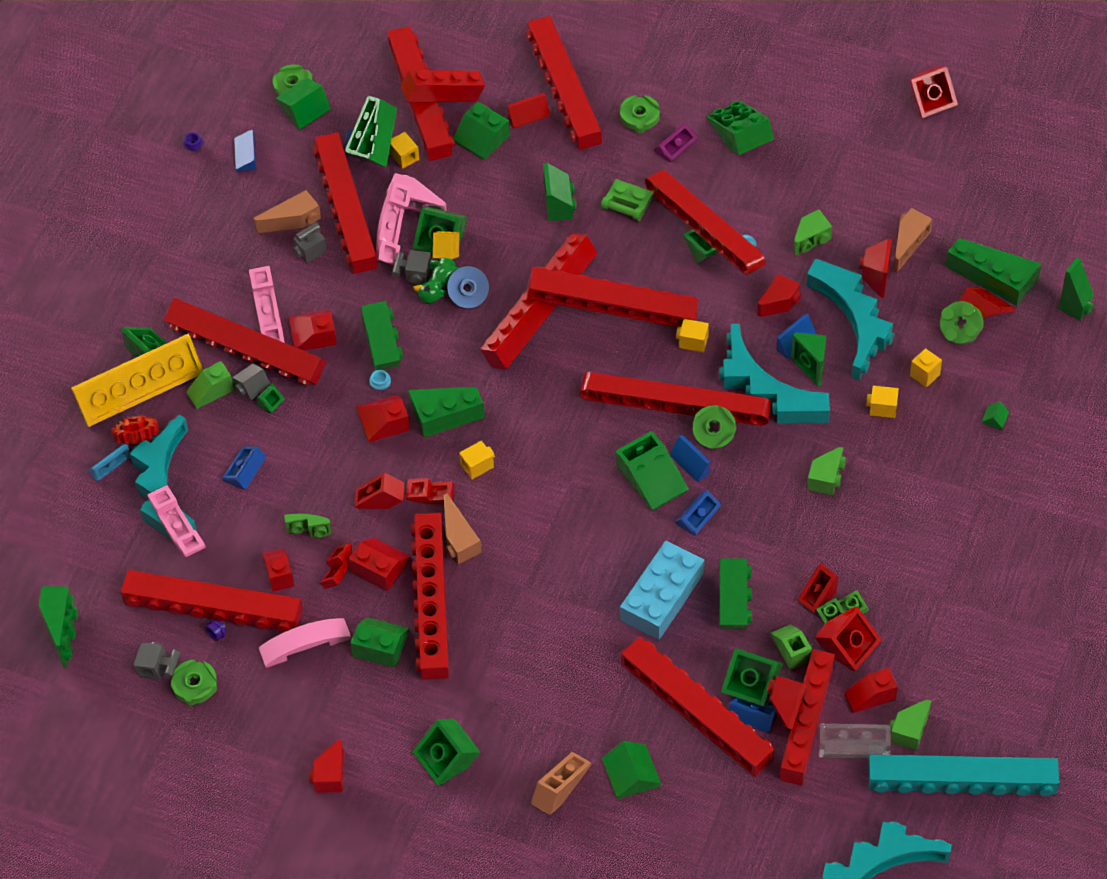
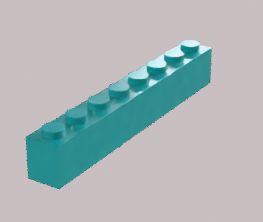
M869 754L868 786L869 790L879 793L887 791H898L900 793L919 791L926 794L934 792H946L947 794L965 792L973 795L981 793L1004 795L1005 793H1011L1020 796L1028 794L1051 796L1057 794L1059 788L1058 758Z

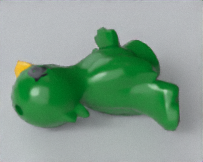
M441 258L439 261L431 260V266H429L430 271H432L430 280L422 285L413 286L423 303L432 304L444 297L446 291L441 290V288L447 286L451 274L459 269L455 266L453 260L448 258Z

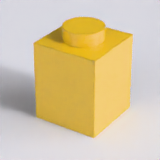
M406 132L392 137L389 154L402 169L419 160L418 146Z
M438 231L433 233V258H448L452 260L459 257V232Z
M684 319L682 327L678 326L676 339H679V348L704 353L709 334V323Z
M925 348L912 360L910 376L927 388L940 375L942 360Z
M873 386L872 394H867L866 406L870 407V416L895 418L899 388Z
M482 441L459 452L460 465L471 479L494 468V452L489 446L486 447Z

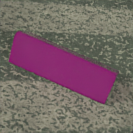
M684 123L653 150L662 158L671 162L698 138L688 125Z

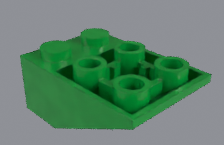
M734 101L729 106L723 109H716L706 116L728 148L738 155L774 140L769 118L742 101Z
M653 431L616 450V466L652 511L689 491L668 451Z
M42 586L39 608L63 668H67L68 660L72 659L73 654L72 646H70L71 640L75 639L76 634L75 626H73L74 620H78V607H75V597L71 595L69 587Z

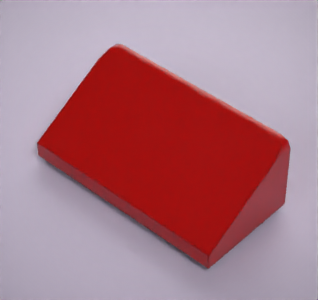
M545 93L507 105L508 119L513 128H518L550 116Z

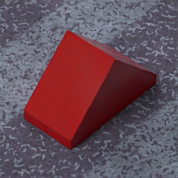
M819 563L797 600L813 613H816L818 607L827 603L837 593L838 575L822 563Z

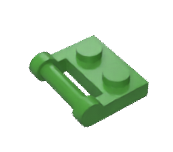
M616 179L606 197L603 198L601 208L605 210L611 209L640 221L653 199V192Z

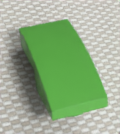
M312 514L284 515L287 534H299L303 531H309L310 538L332 535L330 519Z
M858 590L840 600L832 599L818 607L817 611L826 624L853 607H858L863 614L868 612L869 609Z

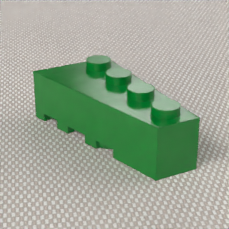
M958 238L948 250L946 259L947 268L1015 306L1021 302L1039 280L1042 263Z

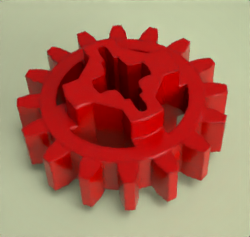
M144 415L126 417L123 421L119 422V425H114V428L111 429L114 442L117 441L118 444L124 442L127 445L141 443L144 439L148 441V439L152 438V435H157V432L160 431L157 419H153L152 416L146 418Z

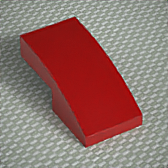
M429 478L408 479L406 499L425 504H444V495L447 493L453 501L455 485L453 481L431 483Z
M351 543L336 547L325 561L329 565L330 570L320 582L324 589L339 585L349 566L348 558L352 554Z

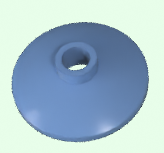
M465 266L451 274L447 283V291L450 299L456 305L463 308H474L486 299L489 292V283L481 270ZM465 284L470 285L471 289L469 292L463 289Z

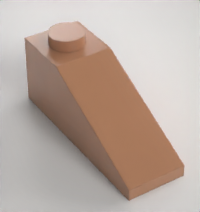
M305 190L253 219L256 232L264 233L304 228L321 219L319 205L308 191Z
M913 208L907 214L904 213L898 222L900 226L894 271L896 272L901 269L931 232L933 219Z
M448 493L445 494L444 510L447 539L445 549L451 559L454 558L459 565L482 553L481 541Z
M571 752L537 782L531 804L551 815L564 803L590 768L591 762Z

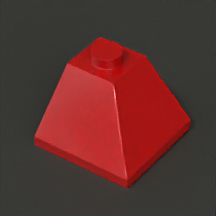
M947 66L930 68L919 72L910 79L921 118L958 105Z
M886 239L866 248L865 256L860 257L859 269L863 270L862 279L882 298L885 297L892 239Z
M983 287L966 288L959 300L968 302L978 308L982 313L983 319L1013 313L1016 308Z
M330 309L289 316L294 347L306 351L337 345Z
M398 395L356 407L368 442L410 431L408 414L402 399Z
M853 607L828 621L814 637L825 652L835 654V660L852 671H856L882 641L858 607Z
M776 676L775 680H770L767 692L770 693L769 699L783 727L792 729L806 684Z

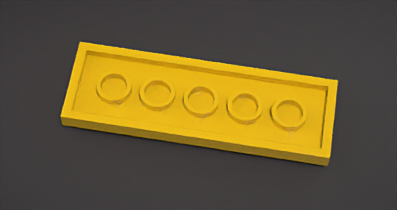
M186 334L71 387L85 423L90 427L197 377L203 368L191 337Z

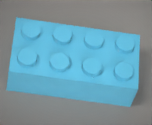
M665 541L620 606V621L660 640L704 575V559Z

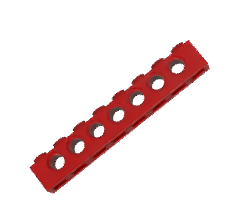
M441 513L415 514V523H411V536H415L416 542H411L412 555H416V561H412L413 574H417V580H413V592L418 593V599H414V613H418L419 617L414 619L415 632H419V638H415L416 652H420V658H416V671H421L422 680L449 678L442 517Z

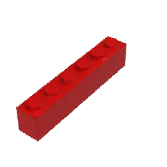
M812 649L803 683L806 684L793 728L790 731L781 765L780 781L803 786L834 668L835 654Z

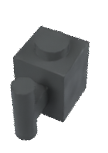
M317 222L299 232L293 238V251L306 264L327 252L326 241L318 232L321 228Z
M410 250L408 260H404V253H397L392 276L399 277L401 271H405L406 281L418 285L428 282L430 275L429 266H431L430 252Z
M253 363L232 377L233 387L236 392L250 400L258 396L270 385L264 370Z
M156 642L141 643L133 666L141 678L161 680L162 674L167 678H172L180 652L172 650L169 657L163 645Z

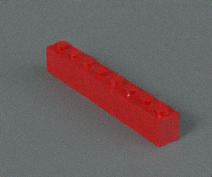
M551 16L528 21V30L525 31L527 40L533 44V54L539 58V68L545 72L544 78L546 84L551 86L552 98L557 99L558 111L564 115V125L570 129L572 143H576L578 150L602 144L601 129Z
M410 26L387 31L388 44L401 82H403L409 70H428L427 63L422 61L424 59L422 48L417 47L419 44L417 34L412 33ZM409 102L428 161L452 156V147H455L452 135L449 136L447 133L449 132L447 120L443 121L444 112L442 106H438V102Z
M339 133L315 137L316 146H312L315 158H319L317 162L319 173L324 174L321 178L324 189L328 188L329 191L326 192L328 203L333 204L331 213L333 220L337 219L338 223H335L337 234L343 237V239H340L342 250L347 251V255H345L347 267H352L353 274L378 269L375 250Z
M571 234L544 268L581 275L597 255V252L587 235ZM526 291L480 350L492 368L507 370L557 305L526 299Z
M532 267L526 297L529 300L677 328L678 326L682 327L684 319L696 321L699 299L690 295H679L669 291L632 286L628 283H616L607 279H595L586 275H574L565 271L548 270L544 267Z
M173 298L164 318V321L170 324L169 328L180 333L181 330H184L193 339L199 340V337L206 339L205 343L215 348L217 345L223 346V351L235 355L236 352L242 354V359L251 363L254 360L261 362L260 366L268 370L276 368L279 370L278 374L287 378L293 375L297 377V382L306 386L309 383L317 385L327 363L318 356L177 298Z
M133 570L127 571L121 589L123 603L131 607L140 606L153 611L164 610L173 614H188L195 618L205 617L215 621L234 622L238 625H253L260 629H276L283 633L299 626L303 612L301 598Z
M639 637L621 653V665L754 778L774 760V747L767 739H762L758 736L752 726L745 725L734 711L727 710L717 697H712L706 692L703 685L699 682L695 683L690 679L684 669L677 668L667 655L659 653L650 641H645L642 637Z

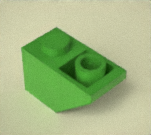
M820 210L801 218L794 240L795 255L808 252L811 248L831 240L832 225Z
M838 447L813 460L808 476L807 490L833 495L835 487L839 488L842 476L839 475L840 469L844 470L846 463L842 447Z
M790 624L770 633L790 671L809 663L812 648L800 629Z

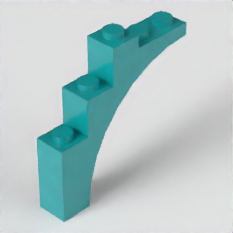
M815 258L807 273L806 286L820 292L833 301L852 324L857 339L858 352L852 365L851 378L860 380L862 374H866L869 370L871 357L875 358L878 350L884 352L887 344H892L895 333L892 332L893 323L877 318L879 313L877 308L878 299L862 294L864 285L861 284L862 275Z
M731 324V333L726 335L727 345H731V350H727V359L723 360V367L719 368V380H723L724 389H746V395L769 399L772 402V415L777 417V424L829 423V393L810 392L794 388L767 374L755 363L748 353L741 337L740 324Z
M181 415L171 420L162 433L154 437L152 443L144 439L130 453L133 466L142 471L137 477L135 484L138 494L147 499L140 509L143 522L170 540L172 539L154 510L148 494L166 486L168 483V468L171 457L178 443L189 431L186 418ZM183 512L193 530H196L195 521Z
M883 822L878 847L868 842H854L850 866L845 867L837 862L825 863L822 879H872L885 870L910 862L934 861L949 863L952 844L939 839H924L919 835H905L906 826L898 822Z

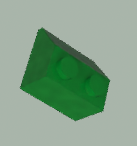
M476 102L464 114L453 140L456 144L484 161L510 136L509 120L480 102Z
M543 163L548 221L573 219V211H576V199L571 198V195L574 194V183L569 182V174L548 163Z
M431 206L421 208L413 249L433 254V233L438 231L459 232L460 244L467 216Z
M367 617L357 625L351 640L352 656L396 668L410 628Z
M735 648L721 692L765 707L770 693L767 692L771 679L775 680V677L780 675L783 663Z
M437 719L412 751L437 785H442L466 770L480 753L456 719Z

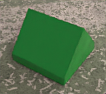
M271 383L257 397V406L268 413H272L285 398L275 385Z
M1000 401L990 404L987 407L981 424L1002 430L1009 411Z

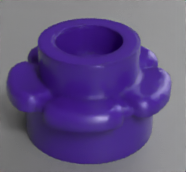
M188 133L184 137V148L196 151L203 145V139L200 138L198 133Z
M210 620L209 625L205 627L207 634L214 641L220 638L223 639L226 631L224 624L219 620Z

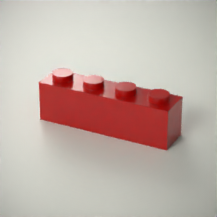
M409 70L400 87L406 100L409 102H477L486 85L479 71Z

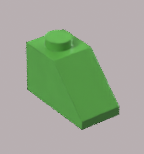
M222 361L202 370L186 391L195 408L198 409L234 391L231 374Z
M931 700L922 701L899 711L896 720L891 719L888 733H891L890 743L913 750L918 749L930 713Z

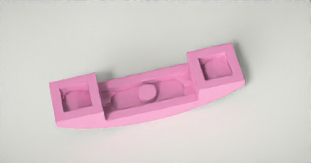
M392 182L388 190L379 220L376 239L377 260L394 265L396 255L400 251V245L397 244L404 209L408 208L412 189L396 182Z
M270 266L249 269L261 333L285 343Z
M167 485L148 494V498L160 521L185 557L206 548L197 531L193 530L181 511L176 498Z
M344 618L327 619L286 631L261 645L259 651L267 668L287 661V656L327 642L332 646L352 638Z

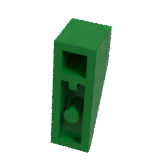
M1076 257L1065 272L1059 310L1081 321L1094 308L1092 303L1094 293L1081 259Z

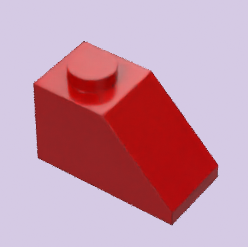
M778 274L759 300L757 316L765 317L790 311L793 305H797L801 299L800 284Z
M384 472L356 488L355 507L357 509H390L403 502L405 483Z
M285 549L262 553L272 591L275 592L294 587L292 572Z
M886 668L867 674L845 692V697L852 712L856 713L895 701L898 686L890 669Z
M337 740L314 760L313 770H309V783L314 785L315 793L343 792L344 748L342 740Z

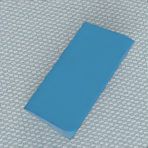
M123 444L88 470V474L96 482L131 457L128 445Z

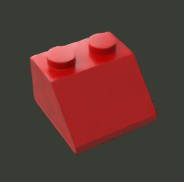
M376 538L360 542L348 560L352 574L388 592L411 561L412 556Z

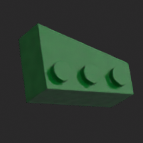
M368 96L344 152L361 161L386 168L397 108L382 99Z
M386 301L361 306L362 323L365 326V334L369 343L375 371L400 367V359H403L401 346L397 347L395 341L399 338L397 328L392 327L391 320L394 319L392 307H387Z
M477 387L408 390L410 406L424 438L485 418L484 403Z
M720 558V630H747V623H752V610H747V601H752V587H747V579L752 577V567L747 565V559Z

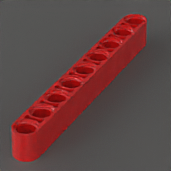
M662 169L645 178V185L649 191L653 192L655 198L744 275H749L766 265L764 256L755 246L666 170Z
M594 372L584 374L579 393L583 399L588 401L695 416L706 406H721L731 412L735 422L757 426L768 424L772 402L764 397Z

